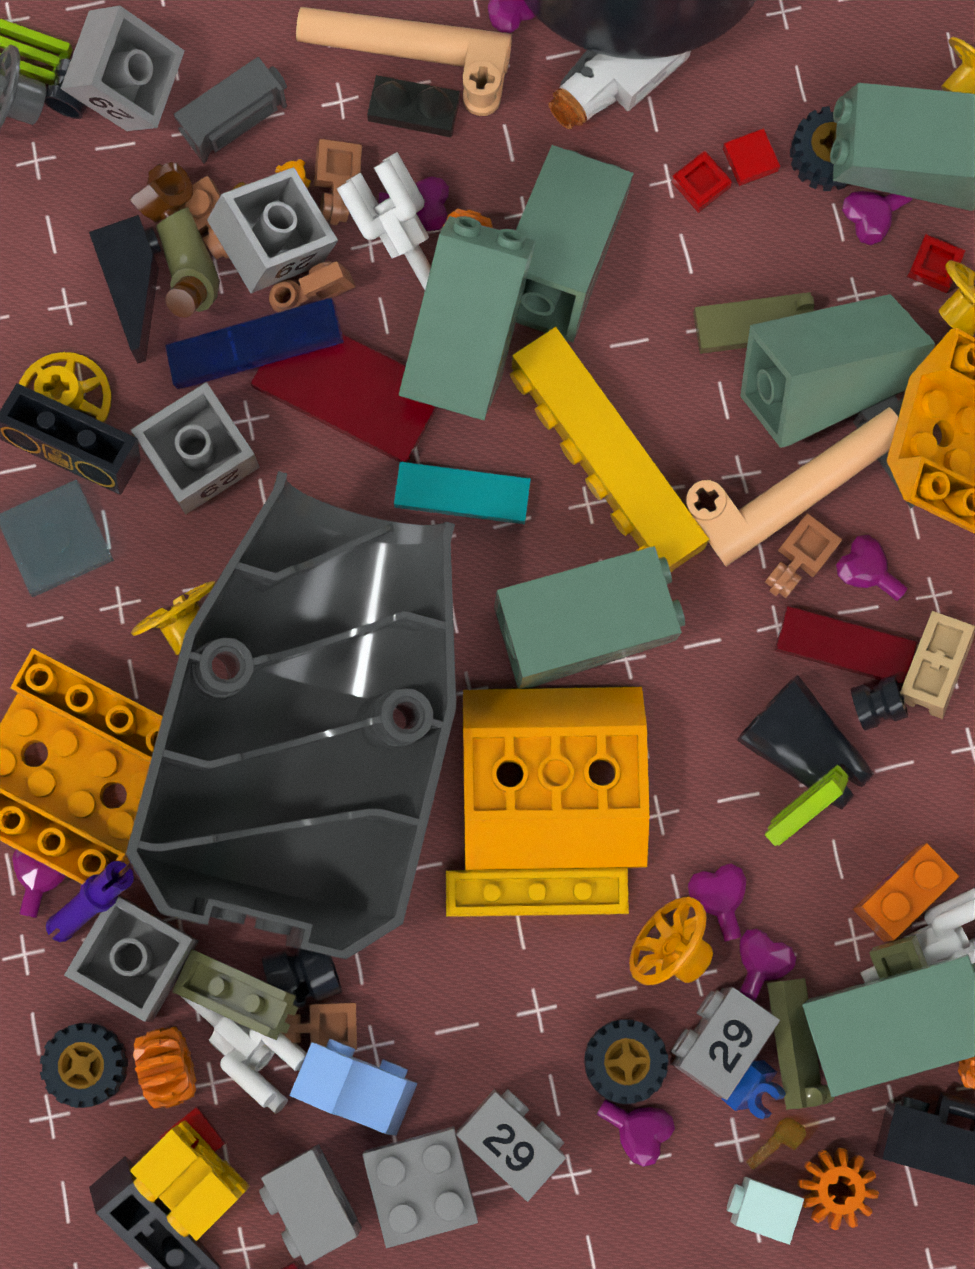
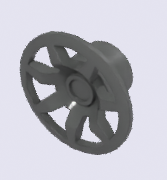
M14 45L7 46L0 54V129L6 117L34 125L42 112L46 97V86L44 83L19 75L20 54L18 48Z

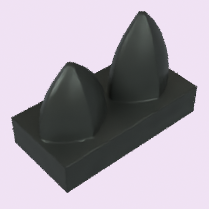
M376 75L367 113L368 121L451 137L460 99V91Z

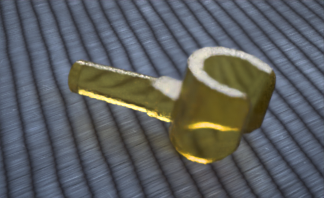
M792 1118L781 1119L775 1127L772 1137L746 1163L754 1170L777 1150L781 1143L795 1151L806 1136L805 1127Z

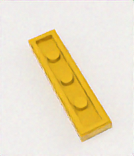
M628 868L446 871V917L629 914Z

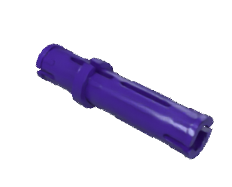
M113 861L100 874L89 877L81 885L80 892L62 909L49 917L46 922L48 935L58 928L60 932L52 939L57 942H66L97 913L109 910L116 903L118 895L128 889L133 883L134 876L131 868L120 876L118 873L127 864L121 861Z

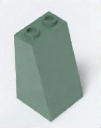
M857 83L837 100L833 112V120L837 123L836 140L830 153V161L834 164L833 181L969 211L975 210V94Z
M554 145L551 146L516 228V231L522 233L525 238L536 241L516 323L544 333L557 327L565 340L574 342L626 203L634 173L621 169L616 165L606 164L580 155L573 150H566Z
M448 217L438 237L399 396L485 420L502 380L535 240L525 238L522 233L516 230H497L483 226L478 220L471 217Z
M891 294L750 325L740 397L779 447H786L906 390L910 375L935 348V342Z
M655 546L497 590L494 610L518 689H530L674 642L682 633L680 627L685 626V617L679 600L672 601L667 587V584L672 583L670 568L665 557L658 558Z
M968 954L810 998L802 1004L831 1097L975 1057V963L971 964Z

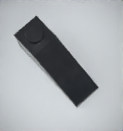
M137 215L90 231L89 234L130 350L138 364L146 361L159 272L154 254L162 251L153 227L144 229L141 219Z
M126 1156L89 1187L96 1214L152 1269H222L199 1239L196 1241L190 1234L187 1237H183L170 1225L166 1216L171 1210L159 1197L154 1202H150L137 1190L133 1183L137 1178L130 1172L135 1165Z

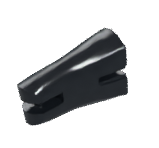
M798 675L792 678L767 704V709L760 712L737 739L742 745L785 771L807 788H810L837 765L849 776L848 779L859 787H863L874 775L866 760L840 731ZM846 786L843 794L831 804L842 810L852 800L854 794Z

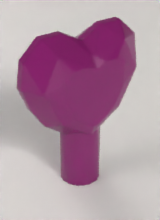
M489 0V19L492 26L500 32L512 33L519 28L521 21L531 20L536 17L524 0Z
M431 176L415 183L425 202L424 207L416 214L426 231L440 230L447 221V211L443 204L449 197V186L442 178ZM379 193V204L390 198L388 193Z
M869 191L852 192L844 199L842 211L847 219L855 223L856 235L860 242L871 246L881 242L888 233L892 224V212L911 202L912 198L891 193L883 197Z
M870 535L857 536L851 544L850 554L842 556L836 564L837 575L845 584L860 588L878 586L895 601H898L908 589V587L888 572V560L879 541Z
M15 849L12 856L14 871L17 879L25 887L19 914L37 918L43 893L56 888L66 878V875Z
M732 863L721 866L714 874L705 871L693 874L688 882L689 896L699 901L706 913L717 916L724 942L742 937L735 910L743 900L747 879L742 869Z
M757 928L746 930L740 939V956L748 973L739 992L755 1002L764 981L777 980L793 970L796 956L792 947L783 942H772L765 932Z
M605 1099L596 1114L619 1128L620 1142L625 1153L633 1163L642 1167L656 1163L660 1156L661 1143L669 1139L675 1130L672 1116L663 1109L652 1107L638 1108L628 1113Z

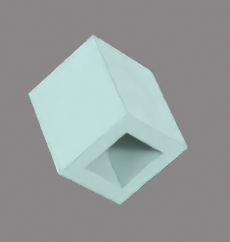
M744 1176L742 1186L735 1184L731 1191L727 1211L733 1213L730 1222L735 1226L790 1245L804 1198Z

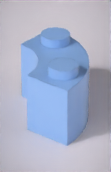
M330 1038L326 1047L311 1042L289 1096L381 1133L397 1135L418 1084L405 1078L408 1069L382 1059L380 1066L377 1067L352 1057L355 1051L354 1048Z

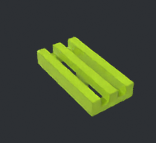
M0 19V34L59 54L58 57L0 36V48L5 49L9 45H14L18 48L20 56L54 67L53 71H49L20 60L19 74L49 85L54 84L56 80L54 71L59 60L70 58L73 51L71 44Z
M839 765L835 766L773 817L764 835L774 846H780L843 794L849 776Z

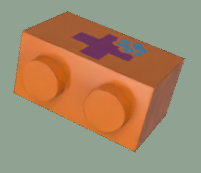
M925 843L915 847L852 910L883 942L894 941L960 876Z

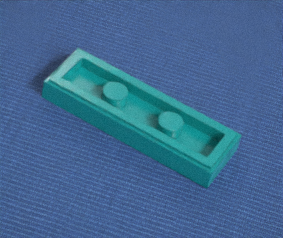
M400 462L394 508L525 525L531 479Z

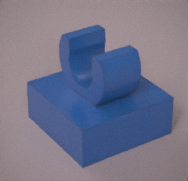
M765 1060L751 1063L728 1100L721 1099L734 1111L749 1109L755 1117L764 1119L769 1118L772 1113L763 1106L762 1095L767 1092L771 1097L779 1100L783 1099L786 1094L779 1084L771 1082L777 1071Z

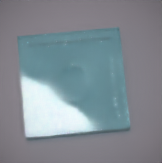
M77 479L0 513V528L32 597L114 561Z

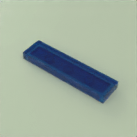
M331 297L167 344L165 347L172 382L176 389L179 390L340 344L344 341L336 305Z

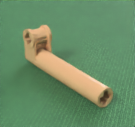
M300 7L296 27L297 42L464 67L463 104L471 114L487 116L494 113L500 105L505 73H507L509 66L512 34Z
M888 407L739 510L725 490L718 483L711 480L699 481L689 489L687 494L688 509L709 538L708 542L727 567L887 453L891 446L898 416ZM705 491L709 496L715 493L719 495L714 501L717 508L713 512H709L706 508H702L699 511L696 509L701 503L698 497L700 493Z

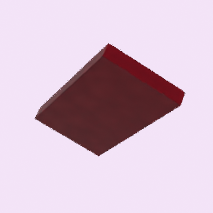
M297 311L288 315L251 382L252 388L399 463H408L438 408L399 396L406 366Z

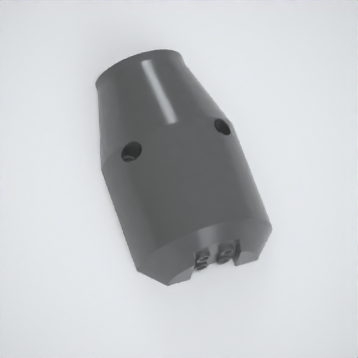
M278 471L273 491L184 635L125 854L161 914L208 925L210 917L244 924L245 918L248 917L256 919L254 926L256 929L286 935V946L348 959L404 922L456 711L451 539L455 524L450 522L435 525L406 524L350 512L306 495L287 481V473ZM214 657H217L225 665L227 679H221L213 672L212 661ZM395 708L401 711L406 719L404 729L394 723L393 711Z

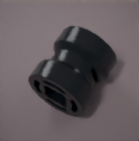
M61 59L54 71L56 80L54 84L49 85L46 89L44 103L52 110L64 116L81 119L87 105L61 89L71 61L70 59Z
M895 675L882 678L879 684L874 686L873 690L864 684L851 688L853 703L864 731L878 727L881 718H884V720L891 719L895 722L908 718L904 697L900 695L901 688Z

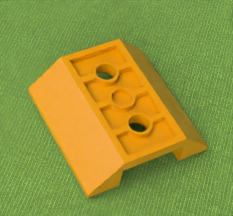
M958 328L950 329L910 375L886 461L905 501L974 534L975 337ZM935 424L939 426L942 433V440L939 445H937V440L933 435Z
M32 648L10 687L17 695L0 723V841L83 884L92 875L100 874L113 861H121L127 865L130 863L125 853L162 716ZM33 743H44L48 750L46 761L37 767L28 766L24 756L26 749ZM112 784H121L127 792L124 804L115 809L107 808L103 802L105 789ZM127 865L118 873L119 875L123 872Z
M642 687L463 690L465 870L647 867L650 815L647 723ZM595 761H606L614 768V780L608 785L600 786L590 779L589 767ZM505 762H514L523 771L522 781L514 787H506L497 779V769Z

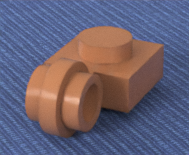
M319 139L317 143L314 186L331 188L330 194H322L320 211L329 225L337 226L339 222H347L349 210L338 193L337 188L345 184L351 177L360 173L362 145L325 139Z
M206 176L192 185L193 195L191 199L179 208L180 210L189 208L200 235L209 232L208 235L203 237V240L214 258L218 260L224 256L228 259L229 256L207 221L221 194L213 180Z
M327 261L315 265L309 270V275L298 279L300 286L292 280H283L276 283L270 291L269 302L276 312L288 316L295 311L299 312L303 305L313 301L316 305H319L356 286L350 272L338 261L334 263ZM291 292L290 300L283 303L284 296Z
M807 513L778 549L781 554L792 562L787 566L780 561L765 581L771 587L769 592L775 596L779 593L786 598L802 578L796 573V570L800 567L811 577H814L842 539Z
M356 1003L311 1004L310 1023H301V1014H295V1016L288 1015L285 1022L290 1024L287 1034L281 1032L292 1043L301 1042V1033H310V1045L313 1042L326 1047L330 1038L357 1050Z

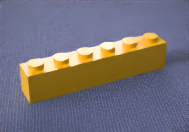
M554 327L513 354V371L510 373L513 383L523 395L528 392L538 405L535 408V412L542 424L548 430L553 427L563 440L560 443L563 453L573 465L580 463L588 474L585 481L590 491L599 501L605 498L614 511L610 514L612 521L624 536L630 533L640 547L636 551L655 546L658 558H666L670 572L703 551L708 544L709 538L557 327Z

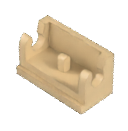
M932 611L900 692V695L904 696V701L907 705L914 707L915 704L924 706L929 709L928 712L932 716L943 719L974 640V625Z

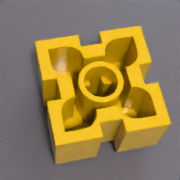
M186 1120L172 1128L130 1170L137 1178L133 1182L137 1190L150 1202H154L159 1197L171 1210L166 1216L170 1225L183 1237H187L190 1234L196 1241L250 1187L226 1160H222ZM194 1137L199 1139L195 1149L190 1147L196 1141Z

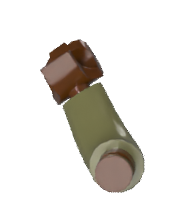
M170 162L164 165L158 164L148 172L149 177L146 186L129 199L144 216L157 223L162 220L156 226L172 278L170 283L171 290L166 295V305L174 315L186 318L195 311L207 310L218 297L220 279L189 208L187 207L182 210L179 208L188 202L193 195L190 178L179 164Z

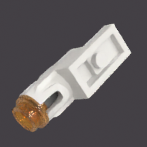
M586 50L561 81L560 87L553 93L554 98L548 103L549 109L556 120L569 130L575 125L582 126L593 115L613 104L616 100L627 111H630L689 58L691 51L664 58L625 59Z

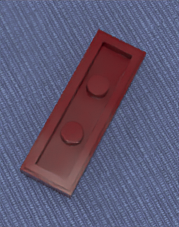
M787 606L774 651L877 680L895 675L899 685L903 686L913 660L917 642Z

